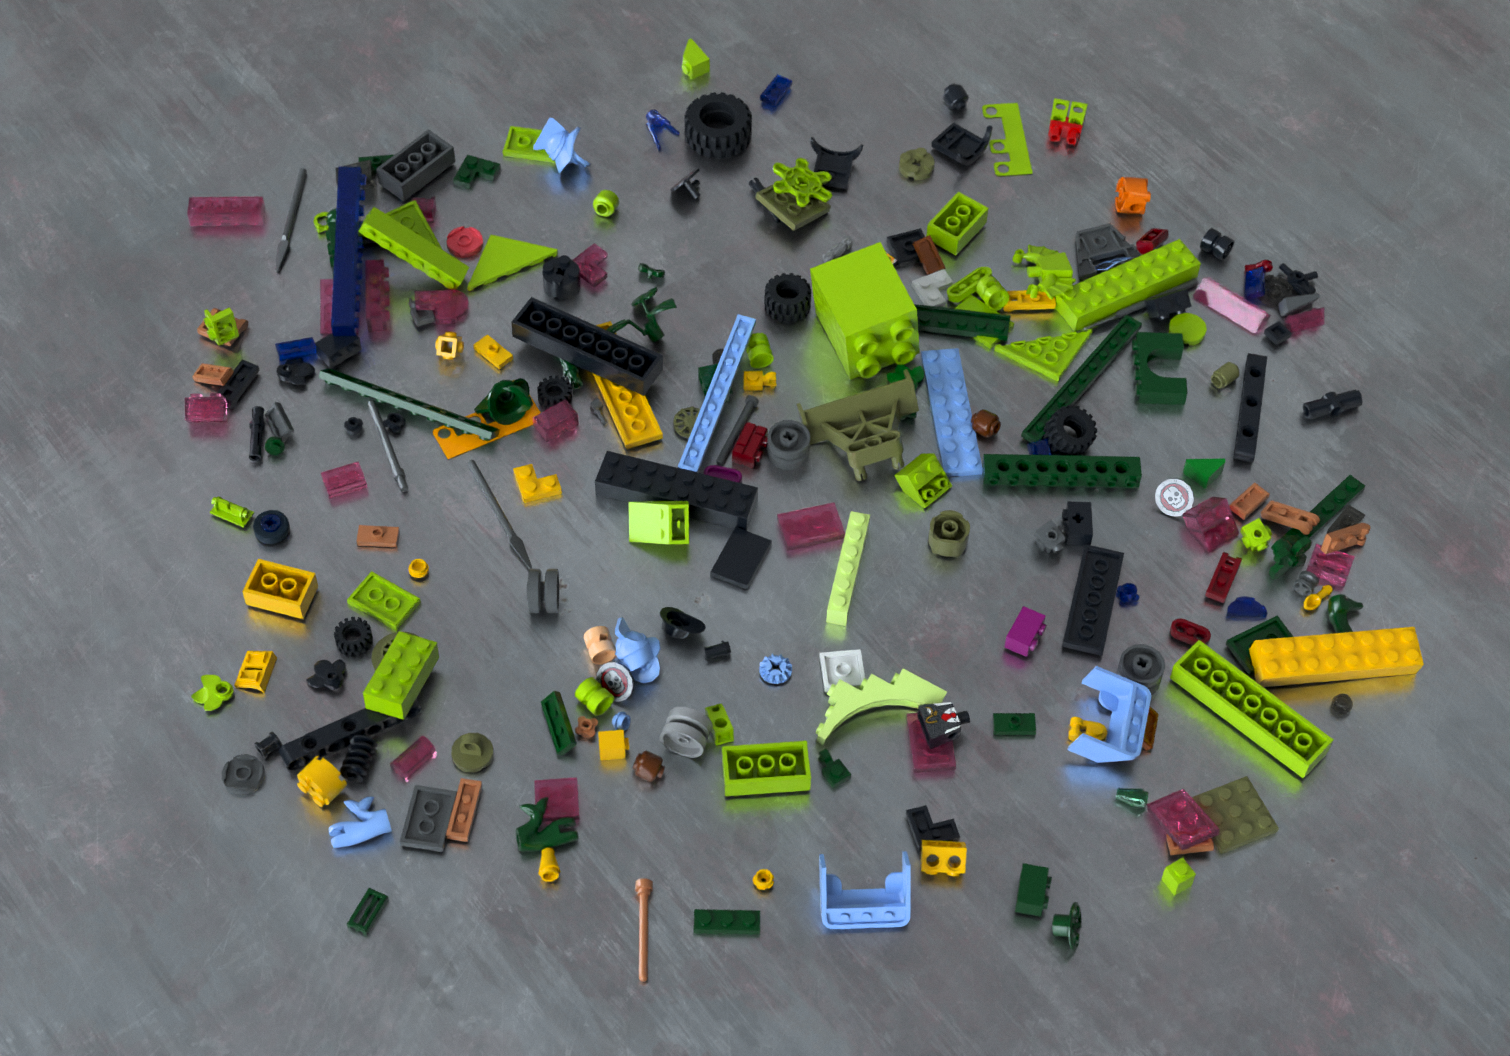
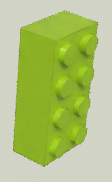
M399 631L363 691L365 708L404 720L439 659L437 642Z
M807 741L722 746L725 796L810 790L811 773Z

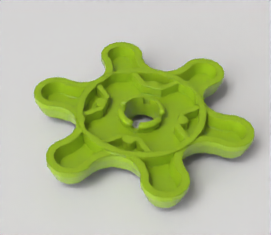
M797 158L796 166L791 168L779 162L773 165V172L782 178V180L774 182V191L779 194L791 193L796 197L798 206H807L811 197L817 198L822 202H828L832 198V193L822 187V184H827L831 180V174L826 171H811L806 159Z

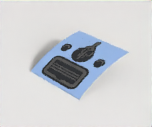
M1136 257L1110 259L1097 265L1095 269L1108 270L1121 261Z

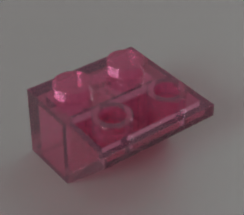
M1213 496L1182 514L1188 531L1206 551L1214 549L1239 534L1227 498Z

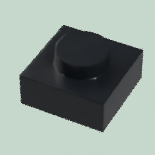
M1280 321L1269 326L1264 331V334L1276 346L1289 339L1292 334Z

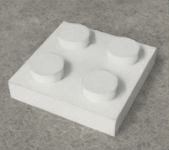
M861 649L820 653L824 692H828L832 684L837 685L839 679L859 689L865 678Z

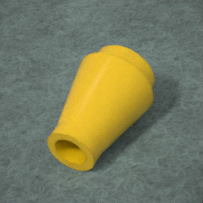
M544 848L541 851L539 875L542 880L550 882L558 878L560 868L554 849Z

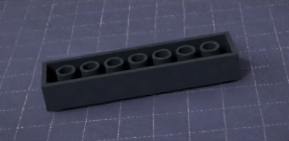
M533 297L528 300L511 322L512 337L643 396L663 371V355Z
M611 451L606 452L595 479V493L598 496L626 503L688 501L689 518L732 529L738 527L746 531L758 502V487Z

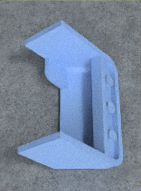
M1096 666L1082 680V684L1099 690L1100 704L1112 711L1107 740L1104 742L1082 733L1068 746V751L1098 763L1134 760L1141 753L1151 693L1142 684Z
M902 851V872L890 873L885 879V888L842 890L840 878L834 874H826L824 854H819L821 914L823 924L827 928L902 927L909 922L910 862L907 851Z

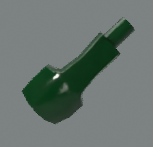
M1342 594L1332 596L1328 600V616L1336 633L1353 632L1347 621V613L1362 609V603L1355 602Z

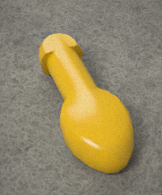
M1325 585L1318 593L1307 596L1303 604L1304 609L1309 611L1317 609L1321 604V600L1332 593V587Z

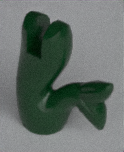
M549 798L540 799L536 805L522 804L520 809L531 818L530 821L515 830L519 851H538L576 841L579 839L577 831L560 833L562 829L575 826V819L572 817L557 819L538 832L543 822Z

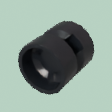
M1210 228L1200 243V249L1207 253L1213 252L1214 257L1223 261L1230 254L1235 241L1225 235L1222 237L1221 232Z

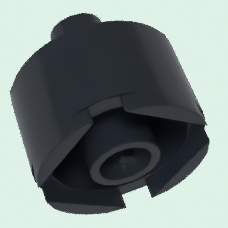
M563 255L543 265V287L549 297L568 300L577 295L580 288V269L575 261L571 260L569 256Z

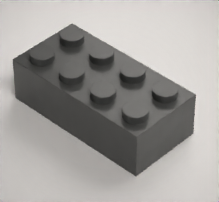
M428 129L377 168L378 182L402 201H405L456 162L454 147Z

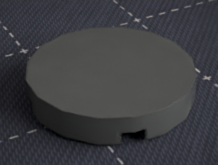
M248 754L233 757L222 769V781L226 789L238 795H246L256 791L265 779L263 764L258 758Z

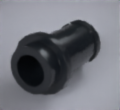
M721 641L720 644L704 647L707 660L723 655L727 657L731 653L728 641Z

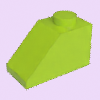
M690 38L683 54L682 70L691 79L710 72V59Z

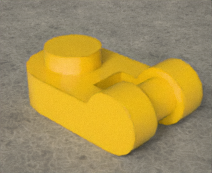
M1072 717L1070 719V726L1072 728L1069 731L1068 738L1071 741H1075L1082 734L1080 729L1086 730L1084 733L1086 735L1105 741L1107 729L1103 724L1086 721L1080 717Z

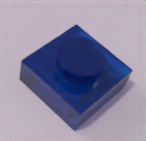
M1046 438L1027 444L1029 455H1051Z

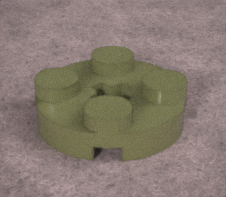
M920 147L909 150L900 155L899 170L906 178L910 176L914 177V180H924L932 175L935 160L925 148Z

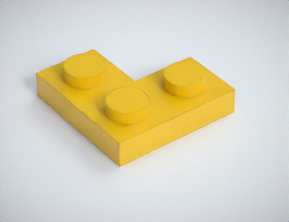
M532 464L513 468L524 503L562 494L556 474L537 479Z

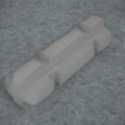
M845 238L830 249V252H826L822 260L826 263L838 258L853 246L852 240Z

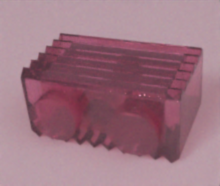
M197 393L190 394V397H185V421L188 423L227 422V398L222 396L221 393H210V397H202V394Z
M567 400L533 417L534 428L546 442L557 439L562 433L575 429L579 424L578 413L569 405Z

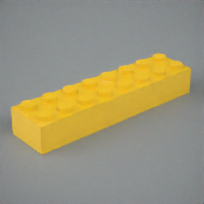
M1415 627L1255 640L1249 649L1252 666H1254L1255 680L1262 687L1416 674L1424 665Z

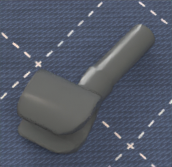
M596 398L591 402L590 411L594 414L596 413L603 425H605L607 421L600 411L603 408V404Z

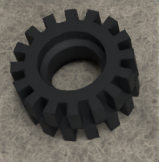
M555 375V378L549 376V380L545 377L543 382H539L537 387L538 401L543 409L548 407V411L551 412L554 409V412H558V408L562 411L564 406L566 408L569 407V403L571 404L572 386L568 380L565 381L564 377L559 379V376ZM551 391L562 392V394L559 396L548 395V393Z
M351 617L350 621H348V618H345V623L340 621L338 623L339 627L336 626L334 632L338 650L342 651L344 655L348 652L350 657H352L353 653L356 656H360L359 652H362V654L366 653L365 648L369 650L371 648L370 644L373 643L371 627L367 621L364 620L362 622L360 617L355 620V617ZM357 632L361 634L358 640H346V636L350 633Z

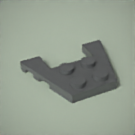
M1110 223L1076 231L1080 280L1096 276L1097 270L1092 261L1125 254L1126 257L1137 258L1141 254L1137 251V247L1133 244L1130 245L1125 240L1126 237Z

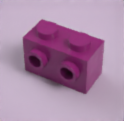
M1023 606L1006 636L1005 648L1027 657L1030 650H1035L1038 644V636H1042L1047 627L1044 624L1046 616Z

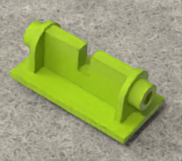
M220 496L213 497L211 501L214 507L210 514L243 528L254 514L253 511L248 510L246 507L229 502Z

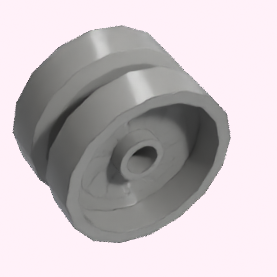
M674 707L670 710L659 738L667 749L678 755L698 757L702 755L705 749L706 740L710 736L713 724L706 715L695 709Z

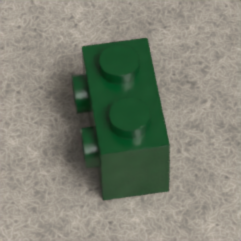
M1023 863L1015 912L1041 917L1042 910L1047 909L1049 896H1045L1046 889L1050 890L1052 877L1048 876L1049 868Z

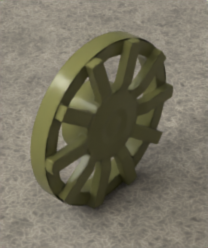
M694 406L682 408L674 416L673 426L680 436L690 437L700 409L694 408ZM684 425L681 430L678 428V426Z

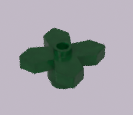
M1307 536L1298 540L1294 545L1284 538L1277 540L1272 545L1271 549L1275 555L1273 560L1276 563L1270 568L1269 575L1273 580L1282 576L1289 568H1297L1305 563L1307 556L1304 553L1310 549L1312 541Z

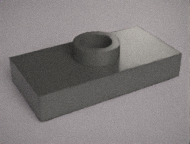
M275 402L266 412L265 417L274 435L285 443L294 432V429L281 403Z

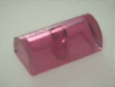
M421 736L390 763V767L406 780L436 753V749L425 736Z

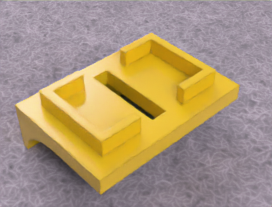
M247 651L234 686L236 688H254L265 693L277 660L273 651Z

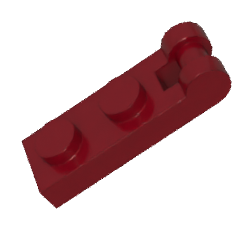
M1226 552L1222 553L1206 591V597L1222 603L1225 602L1242 558H1233Z

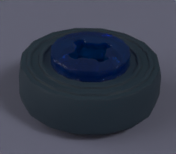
M268 510L256 517L253 529L259 541L265 544H275L287 537L290 525L284 513L278 510Z

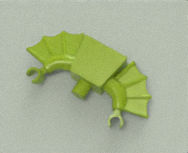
M1030 244L1028 245L1027 254L1022 249L1015 251L1012 258L1013 262L1021 263L1024 258L1026 261L1036 264V266L1027 267L1028 278L1038 277L1040 281L1038 286L1029 284L1026 294H1031V298H1036L1038 291L1045 292L1049 299H1053L1056 296H1064L1068 290L1074 288L1073 283L1076 282V279L1072 278L1073 269L1065 252L1058 253L1057 250H1050L1045 246L1038 247Z

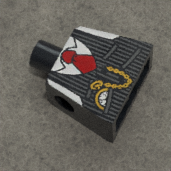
M951 702L918 705L917 717L929 749L959 738L961 725L970 723L968 711L956 713Z

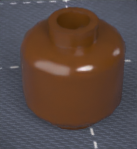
M982 409L971 418L972 429L975 433L984 437L996 435L1001 427L998 415L988 410Z
M644 751L642 754L638 753L632 769L635 770L634 772L637 777L653 782L656 777L661 778L665 766L662 765L663 759L661 756Z

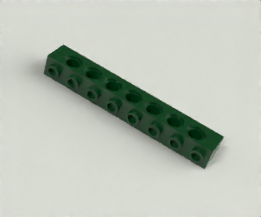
M984 454L982 462L983 484L1133 488L1139 487L1142 477L1140 457Z

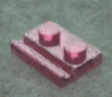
M359 461L321 472L329 499L367 488V482Z

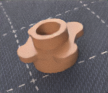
M584 716L579 717L575 733L586 738L593 737L598 720L595 718L587 719Z

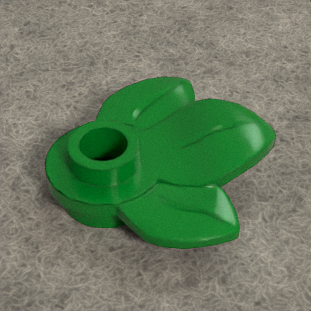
M904 364L897 365L895 373H887V380L893 383L905 379L903 370L907 369L913 380L915 390L918 387V383L924 378L922 366H917L910 370Z

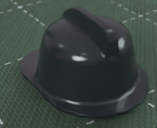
M664 607L660 611V617L663 620L662 629L673 638L684 639L690 633H701L706 629L705 624L701 620L677 608Z

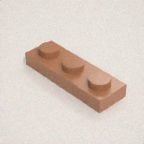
M461 778L446 833L447 839L468 842L482 789V781Z

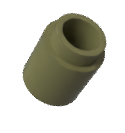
M1226 362L1214 371L1211 376L1213 385L1217 388L1226 387L1239 377L1238 366L1234 363Z

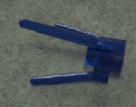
M652 109L646 114V120L648 121L646 126L649 128L658 150H661L653 127H660L664 124L676 134H679V131L656 109Z

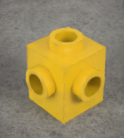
M449 331L438 336L435 344V349H437L436 355L443 356V359L454 360L455 357L460 356V353H463L464 350L462 336H457L456 332ZM449 342H453L452 348L449 346Z

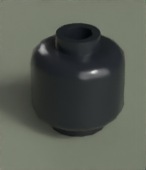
M951 84L945 88L943 99L951 110L957 109L960 111L967 106L966 103L969 96L961 85Z

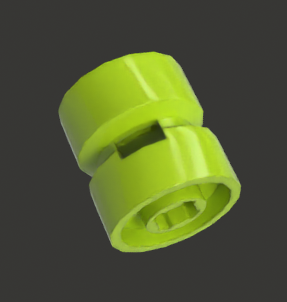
M985 277L978 283L976 292L988 308L996 311L1005 307L1009 301V294L995 277Z
M763 333L751 334L746 347L750 365L755 369L765 368L774 361L768 338Z
M594 677L585 679L575 691V697L583 705H586L587 709L595 716L605 713L614 701V696L607 689L602 688L601 684Z

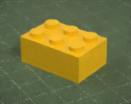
M258 559L242 592L246 605L304 619L318 589L316 574L313 572Z

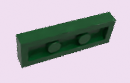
M553 691L541 701V705L557 754L565 755L577 745L561 693Z
M694 909V933L760 935V911Z

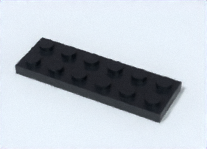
M1085 544L1062 647L1103 655L1124 557L1123 552Z

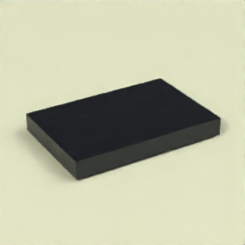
M735 527L714 564L710 576L747 590L771 547L772 540Z

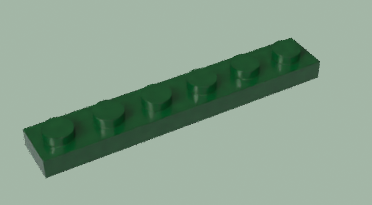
M1349 475L1310 511L1320 518V522L1312 527L1313 529L1308 535L1301 533L1298 529L1291 528L1282 538L1288 540L1292 545L1305 536L1311 540L1364 491L1365 485L1352 475Z

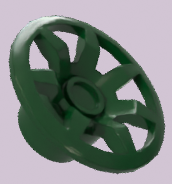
M1074 902L1069 915H1054L1052 931L1054 936L1068 937L1071 950H1077L1079 945L1077 941L1079 942L1080 934L1075 930L1082 927V915L1078 902Z

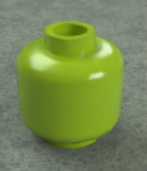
M610 190L601 191L593 201L595 212L603 217L611 216L619 205L618 196Z

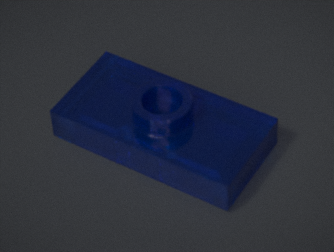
M777 74L760 95V100L776 106L792 86V80Z
M1263 266L1246 272L1245 298L1247 301L1265 295L1266 271Z
M313 337L275 344L279 361L317 354Z

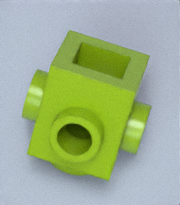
M1260 518L1241 528L1240 533L1243 536L1241 539L1246 548H1250L1252 552L1255 550L1260 552L1269 547L1268 543L1271 541L1272 533L1267 525H1263Z

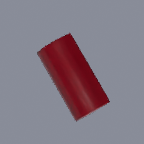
M1151 228L1136 242L1138 252L1144 255L1157 249L1168 239V230Z

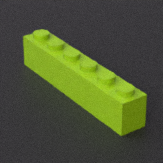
M375 207L367 214L358 231L366 238L378 243L382 248L394 253L398 258L405 260L414 268L421 270L430 278L437 280L453 291L462 283L469 269V266Z

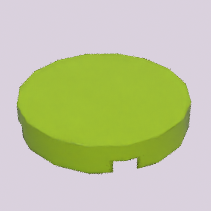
M1191 313L1175 315L1169 324V333H1183V345L1184 343L1189 344V346L1199 344L1204 339L1207 331L1206 324L1202 318Z

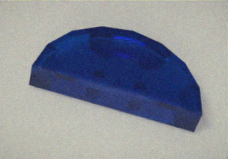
M1244 596L1236 598L1228 606L1226 617H1267L1268 613L1266 607L1255 601V598Z

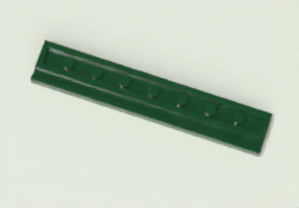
M914 304L917 309L918 331L977 337L978 335L998 338V340L1003 341L1008 339L1011 315Z

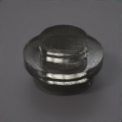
M1346 694L1336 695L1331 702L1334 711L1340 714L1349 713L1353 707L1351 698Z

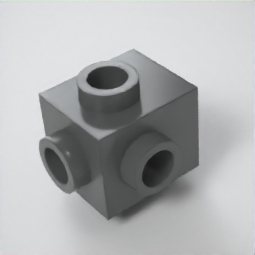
M1052 519L1037 529L1034 534L1038 540L1036 543L1042 551L1046 550L1048 554L1052 551L1056 553L1064 547L1063 543L1066 540L1064 537L1066 533L1061 526L1057 527Z

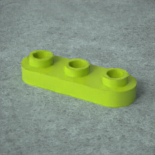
M979 267L947 289L948 300L959 303L973 294L978 283L983 278L992 276V270L989 267Z

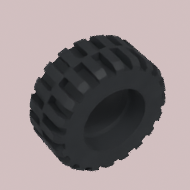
M713 92L710 95L704 94L700 96V99L696 98L687 107L684 115L685 140L697 154L701 156L706 155V158L710 159L711 157L716 159L725 157L727 159L731 158V155L736 156L739 154L740 150L743 151L750 143L752 136V114L747 104L740 98L736 99L732 94L726 95L723 92L716 94ZM712 123H724L729 125V127L715 129L708 127L707 125Z

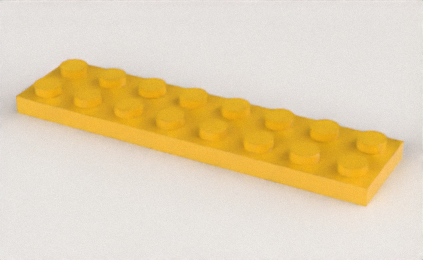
M609 321L596 326L606 330L612 323ZM592 373L626 449L663 439V433L645 395H640Z

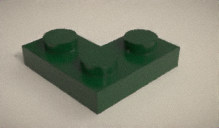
M467 155L453 178V184L470 189L477 176L494 181L501 169L500 163Z

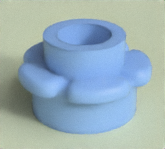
M626 712L615 714L612 720L615 730L626 731L630 726L631 717Z

